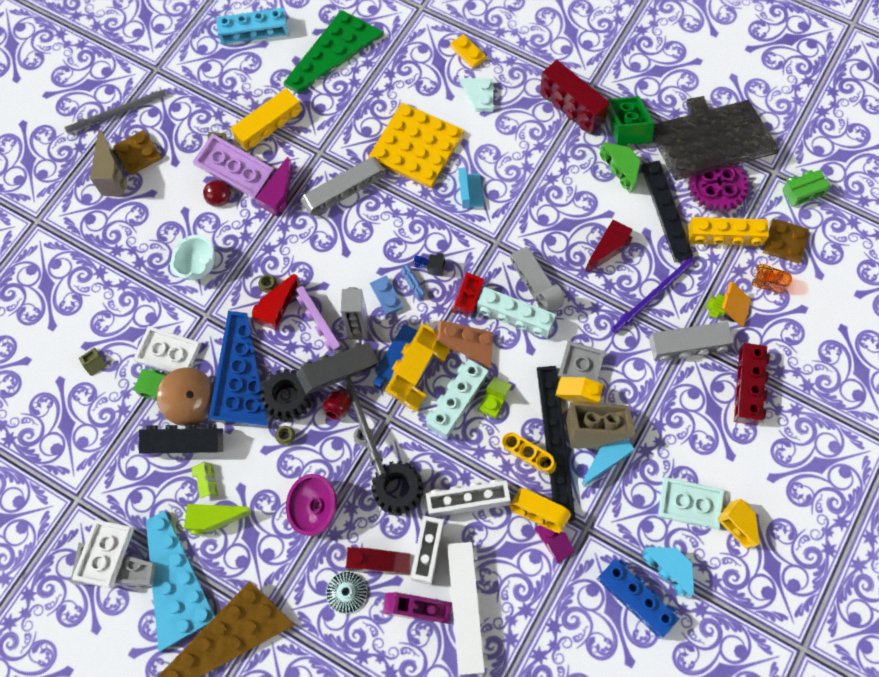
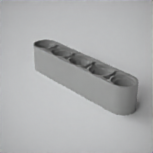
M376 157L368 158L302 196L301 202L310 216H316L380 180L386 171Z

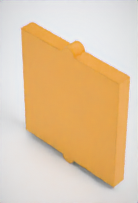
M730 282L727 293H725L722 309L740 326H744L746 317L749 314L748 310L751 299L734 282Z

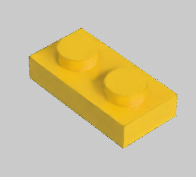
M464 34L450 43V47L472 69L486 60V56Z

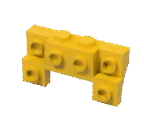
M424 323L420 325L413 340L409 344L406 343L401 351L403 356L401 360L397 359L394 363L392 378L384 390L386 394L400 401L399 403L414 412L419 410V406L426 397L425 393L414 386L417 384L431 356L444 362L450 351V348L436 341L437 333Z

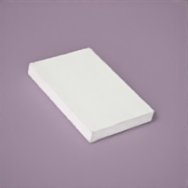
M148 326L133 361L167 373L179 368H192L202 344Z
M95 520L72 580L112 589L134 528Z

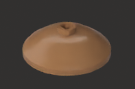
M186 367L173 370L162 379L158 386L157 404L159 410L167 420L176 425L199 424L209 417L214 384L200 370ZM191 392L193 397L188 398L186 393Z

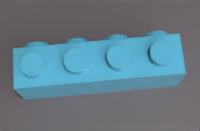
M284 8L216 17L217 32L221 45L288 35Z

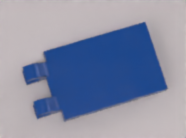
M403 324L375 370V373L379 374L373 381L375 388L381 390L386 380L390 381L394 372L392 370L394 363L397 359L401 360L403 347L406 343L409 344L413 340L418 330Z

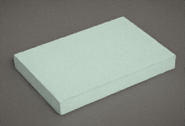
M664 477L657 517L719 530L721 523L717 518L722 513L725 489Z

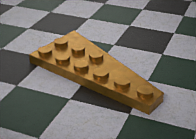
M249 581L157 677H201L295 624L255 584Z

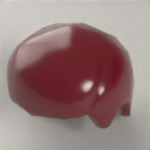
M218 179L211 180L206 183L203 189V197L209 205L221 207L231 197L230 188L224 181Z

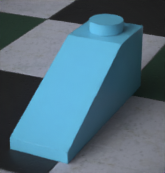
M625 439L601 446L582 482L583 487L631 455L635 450L631 443Z

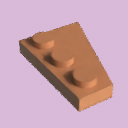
M442 320L438 322L436 341L455 352L459 351L467 356V359L478 362L487 370L491 368L493 332Z

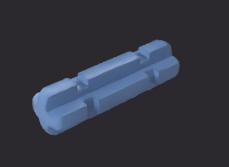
M409 265L402 267L401 273L406 278L405 280L411 290L414 291L416 298L424 297L425 291L412 272Z

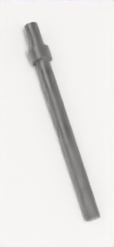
M163 89L87 119L81 118L76 123L65 126V131L68 134L78 129H86L91 124L165 97L166 93Z
M351 378L343 380L366 441L371 464L375 466L379 478L385 477L386 473L382 464L383 458L381 453L377 451Z

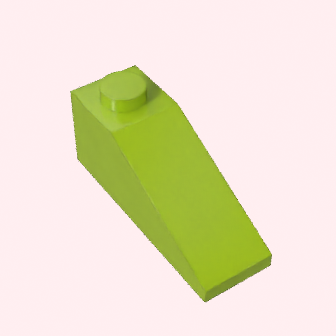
M187 504L184 529L190 532V535L202 536V533H210L251 515L252 510L246 506Z

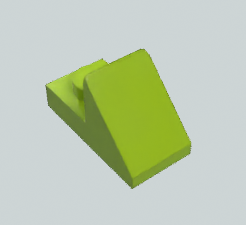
M494 377L487 386L486 394L478 408V412L496 419L512 384Z

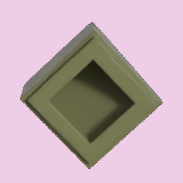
M96 348L79 357L83 368L90 376H93L107 366Z

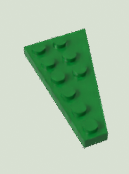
M341 9L283 82L284 87L297 94L301 93L313 85L316 79L322 75L326 76L331 69L339 67L358 54L360 49L370 46L373 40L383 37L384 32Z

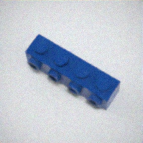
M615 558L596 580L659 639L664 638L680 619L676 615L677 611L669 604L666 606L660 600L661 596L653 589L649 590L644 585L645 582L637 574L633 575L628 571L629 567L622 560L618 561Z

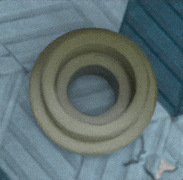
M263 275L258 282V286L262 292L269 293L277 287V280L272 275ZM270 282L271 285L266 287L265 284Z
M281 426L276 431L275 438L279 444L289 445L295 439V432L290 426ZM288 433L289 437L287 439H283V434Z

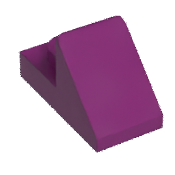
M541 525L534 528V531L557 564L575 552L565 532L556 533Z

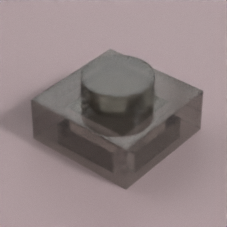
M704 96L686 100L690 118L708 114L709 109Z

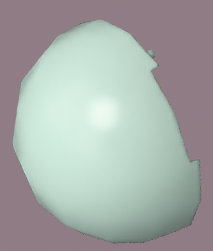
M191 235L182 239L175 246L176 248L169 264L176 276L186 280H198L205 277L213 269L216 253L207 237Z

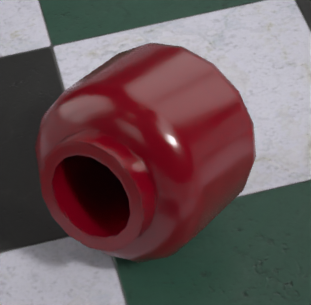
M331 391L328 393L322 408L328 418L338 420L346 416L351 400L345 391Z

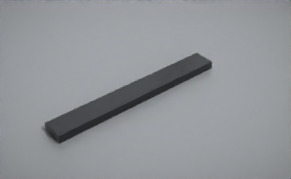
M556 366L537 367L546 452L551 454L556 462L555 471L549 475L552 501L570 511L571 517L568 521H575L560 397L555 396L558 387ZM547 460L549 467L551 465V461Z

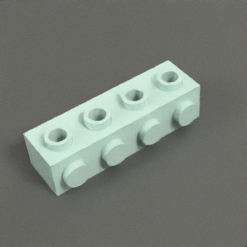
M484 287L477 303V312L482 315L490 316L500 322L508 323L518 329L526 330L546 339L550 334L556 314L487 287Z
M468 359L466 364H461L457 371L459 373L456 379H451L447 386L448 391L445 395L441 394L436 402L438 406L434 411L431 410L425 419L427 421V428L446 440L488 378L489 371Z

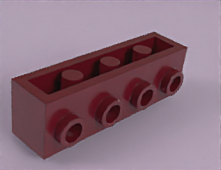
M743 343L739 348L734 422L758 426L765 420L766 409L764 408V401L767 399L765 383H767L769 377L766 365H768L770 360V354L767 353L768 346Z

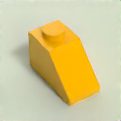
M561 377L555 396L575 403L598 404L604 384L582 377Z
M741 498L729 502L717 520L745 549L758 546L760 540L756 513Z

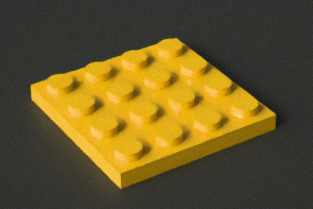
M401 103L368 158L376 157L382 167L432 189L462 138L464 129L405 103Z

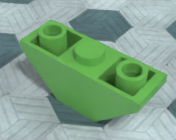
M607 142L602 143L600 149L601 159L607 162L611 172L619 178L622 187L627 189L629 193H632L638 175L639 158L630 147Z

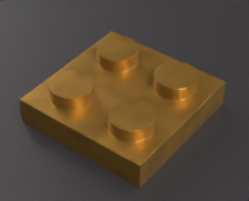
M145 130L113 146L130 176L162 159Z
M773 218L769 226V237L765 242L763 253L799 264L802 261L809 229Z

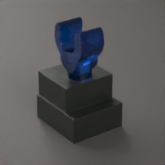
M444 253L430 254L429 259L414 256V267H427L428 274L443 277L446 262Z

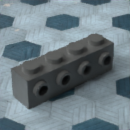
M359 342L351 346V349L345 350L343 348L336 351L335 355L329 356L327 354L318 358L316 362L307 361L300 365L301 368L296 375L305 394L307 395L372 370L379 361L370 343L362 344Z

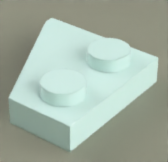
M460 78L461 87L463 86L468 100L472 102L475 112H493V79Z

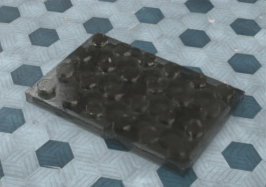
M749 100L654 124L652 138L675 181L778 154L780 149Z

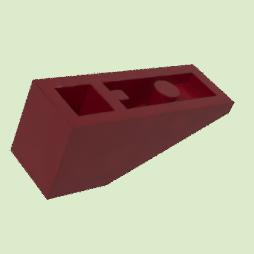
M612 219L589 259L585 271L589 273L622 252L625 246L628 247L633 239L630 236L633 229Z
M347 547L346 569L350 572L410 575L411 554L371 548Z

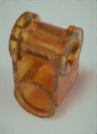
M759 264L756 267L757 273L752 280V285L760 289L782 294L786 292L791 284L792 276L787 271Z

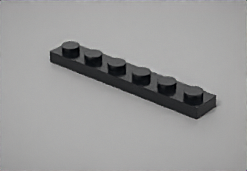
M660 160L642 164L641 169L674 263L692 258L693 253Z

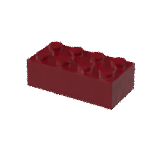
M556 59L542 72L539 92L541 96L553 103L556 109L564 112L583 131L591 135L605 122L610 102Z

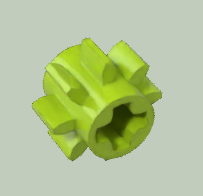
M718 293L716 297L710 296L705 309L709 310V316L716 319L719 315L724 316L725 311L722 309L725 296Z

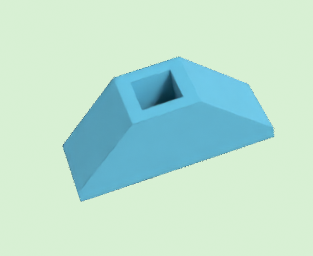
M646 547L641 552L643 560L649 566H654L659 571L658 575L664 581H669L679 596L689 598L694 594L692 562L677 548Z

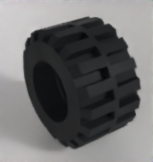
M284 369V372L277 370L276 375L271 373L269 375L270 379H265L263 382L265 387L261 386L262 394H260L267 412L274 419H280L281 422H286V420L294 422V418H297V420L301 419L300 415H306L308 413L306 409H310L312 406L310 402L313 401L312 394H305L296 375L297 371L292 370L290 372L289 369ZM294 388L297 390V396L292 402L280 404L276 401L279 392L283 389Z
M391 461L388 466L384 464L386 476L379 478L376 472V476L372 479L373 485L371 489L378 507H381V510L387 511L390 515L397 514L401 516L402 513H410V510H415L417 504L422 500L423 484L420 474L417 473L415 467L412 468L407 462L402 464V461H397L394 464ZM393 479H404L410 486L408 493L402 498L389 497L386 493L387 484Z

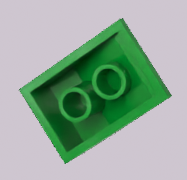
M640 96L606 99L610 102L607 114L612 136L617 145L626 146L628 144L652 142L654 122Z

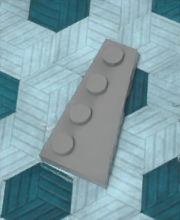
M81 542L78 543L70 583L73 585H91L72 580L85 546ZM124 556L114 585L152 586L156 565L134 557Z

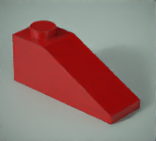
M296 274L283 281L261 298L258 305L256 304L253 307L252 317L255 323L273 330L277 329L300 283Z

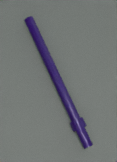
M692 258L687 259L632 310L625 312L620 317V320L611 327L612 332L616 334L625 325L628 326L634 321L633 318L694 264V260Z

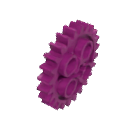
M715 158L714 163L709 159L706 164L701 162L700 167L696 166L694 172H691L688 181L689 196H695L693 202L699 201L698 207L706 206L705 211L712 208V213L716 209L719 210L720 214H722L723 209L730 212L731 207L736 209L738 205H742L743 200L747 197L749 181H746L747 175H742L744 170H737L738 164L731 166L732 161L726 164L724 159L718 162L717 158Z

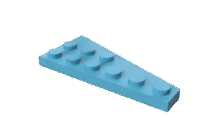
M166 511L146 520L150 562L156 565L152 590L158 652L168 649L205 628L216 616Z

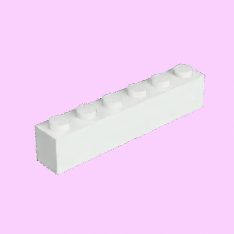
M472 542L447 544L459 676L485 673L484 668H488L487 655H483L482 646H486L485 633H481L480 624H484L483 611L478 609V602H482L481 589L477 590L476 581H480L479 568L474 567V560H478L477 547H472Z

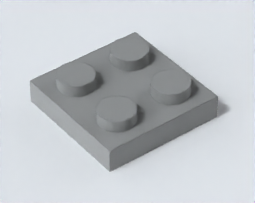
M568 341L558 378L582 377L597 382L605 351Z

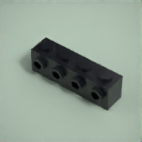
M205 424V428L197 429V425H185V429H178V425H165V429H158V425H146V429L139 430V454L223 452V428H217V424Z

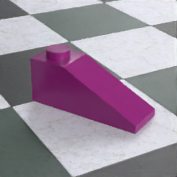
M287 157L256 197L259 207L275 216L283 212L287 206L293 170L290 158Z
M400 592L385 593L382 614L449 624L452 602Z

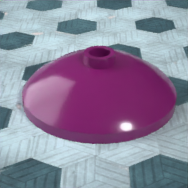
M307 474L300 477L289 490L286 500L287 519L291 527L301 535L315 536L324 532L331 525L336 514V491L332 483L324 476Z

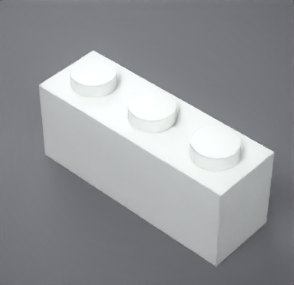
M423 516L410 577L411 581L432 585L444 526L443 519Z

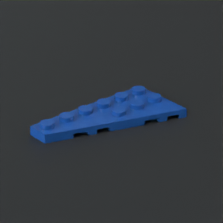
M228 311L208 419L213 422L268 428L265 407L260 396L262 392L248 315L243 312Z

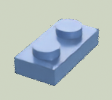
M387 275L370 283L386 317L403 309V305Z

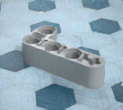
M524 247L509 255L514 268L539 308L553 312L563 306V291L558 284H551L528 247Z

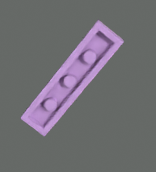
M303 285L297 288L298 296L296 299L301 307H306L307 311L305 313L310 322L314 320L317 326L314 328L320 337L324 336L326 340L324 344L328 351L335 353L340 350L341 347Z

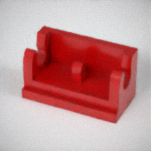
M466 272L451 312L457 313L461 311L464 313L463 316H468L469 313L473 312L484 281L483 278Z

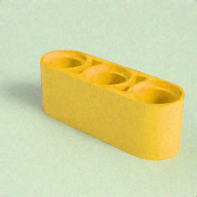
M510 432L504 435L502 444L508 453L545 475H550L555 471L556 462L551 454L516 433ZM510 440H517V444L514 447H508ZM527 450H534V454L530 458L524 456ZM544 460L551 461V465L548 468L541 467Z
M524 488L518 490L509 504L510 509L514 513L556 533L562 532L571 517V513L567 508Z

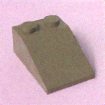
M98 130L90 179L102 196L123 197L124 190L127 189V180L123 175L112 146L102 130Z
M570 402L566 422L571 448L592 449L635 437L636 433L629 406Z

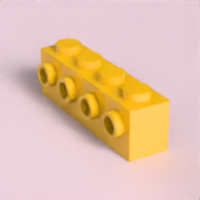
M285 88L232 126L230 130L234 139L246 151L254 148L261 140L269 137L272 132L283 127L287 121L298 116L302 111L300 102Z
M692 217L688 225L689 244L763 246L769 237L768 219Z

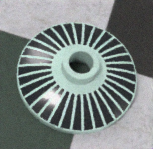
M353 572L338 573L329 581L326 588L328 604L333 610L341 614H351L358 611L367 599L365 581ZM344 588H348L350 590V593L347 596H344L342 594Z

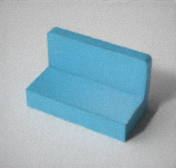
M466 167L458 168L462 209L483 207L484 200L480 174H466Z

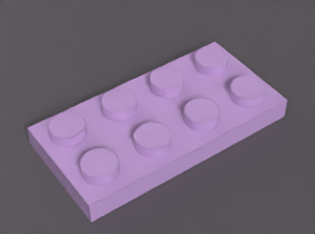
M211 134L193 161V165L255 200L274 172V168L214 134Z

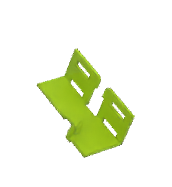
M203 462L191 467L192 477H196L198 480L197 485L200 499L209 495L219 496L216 481H206V476L215 478L213 463Z

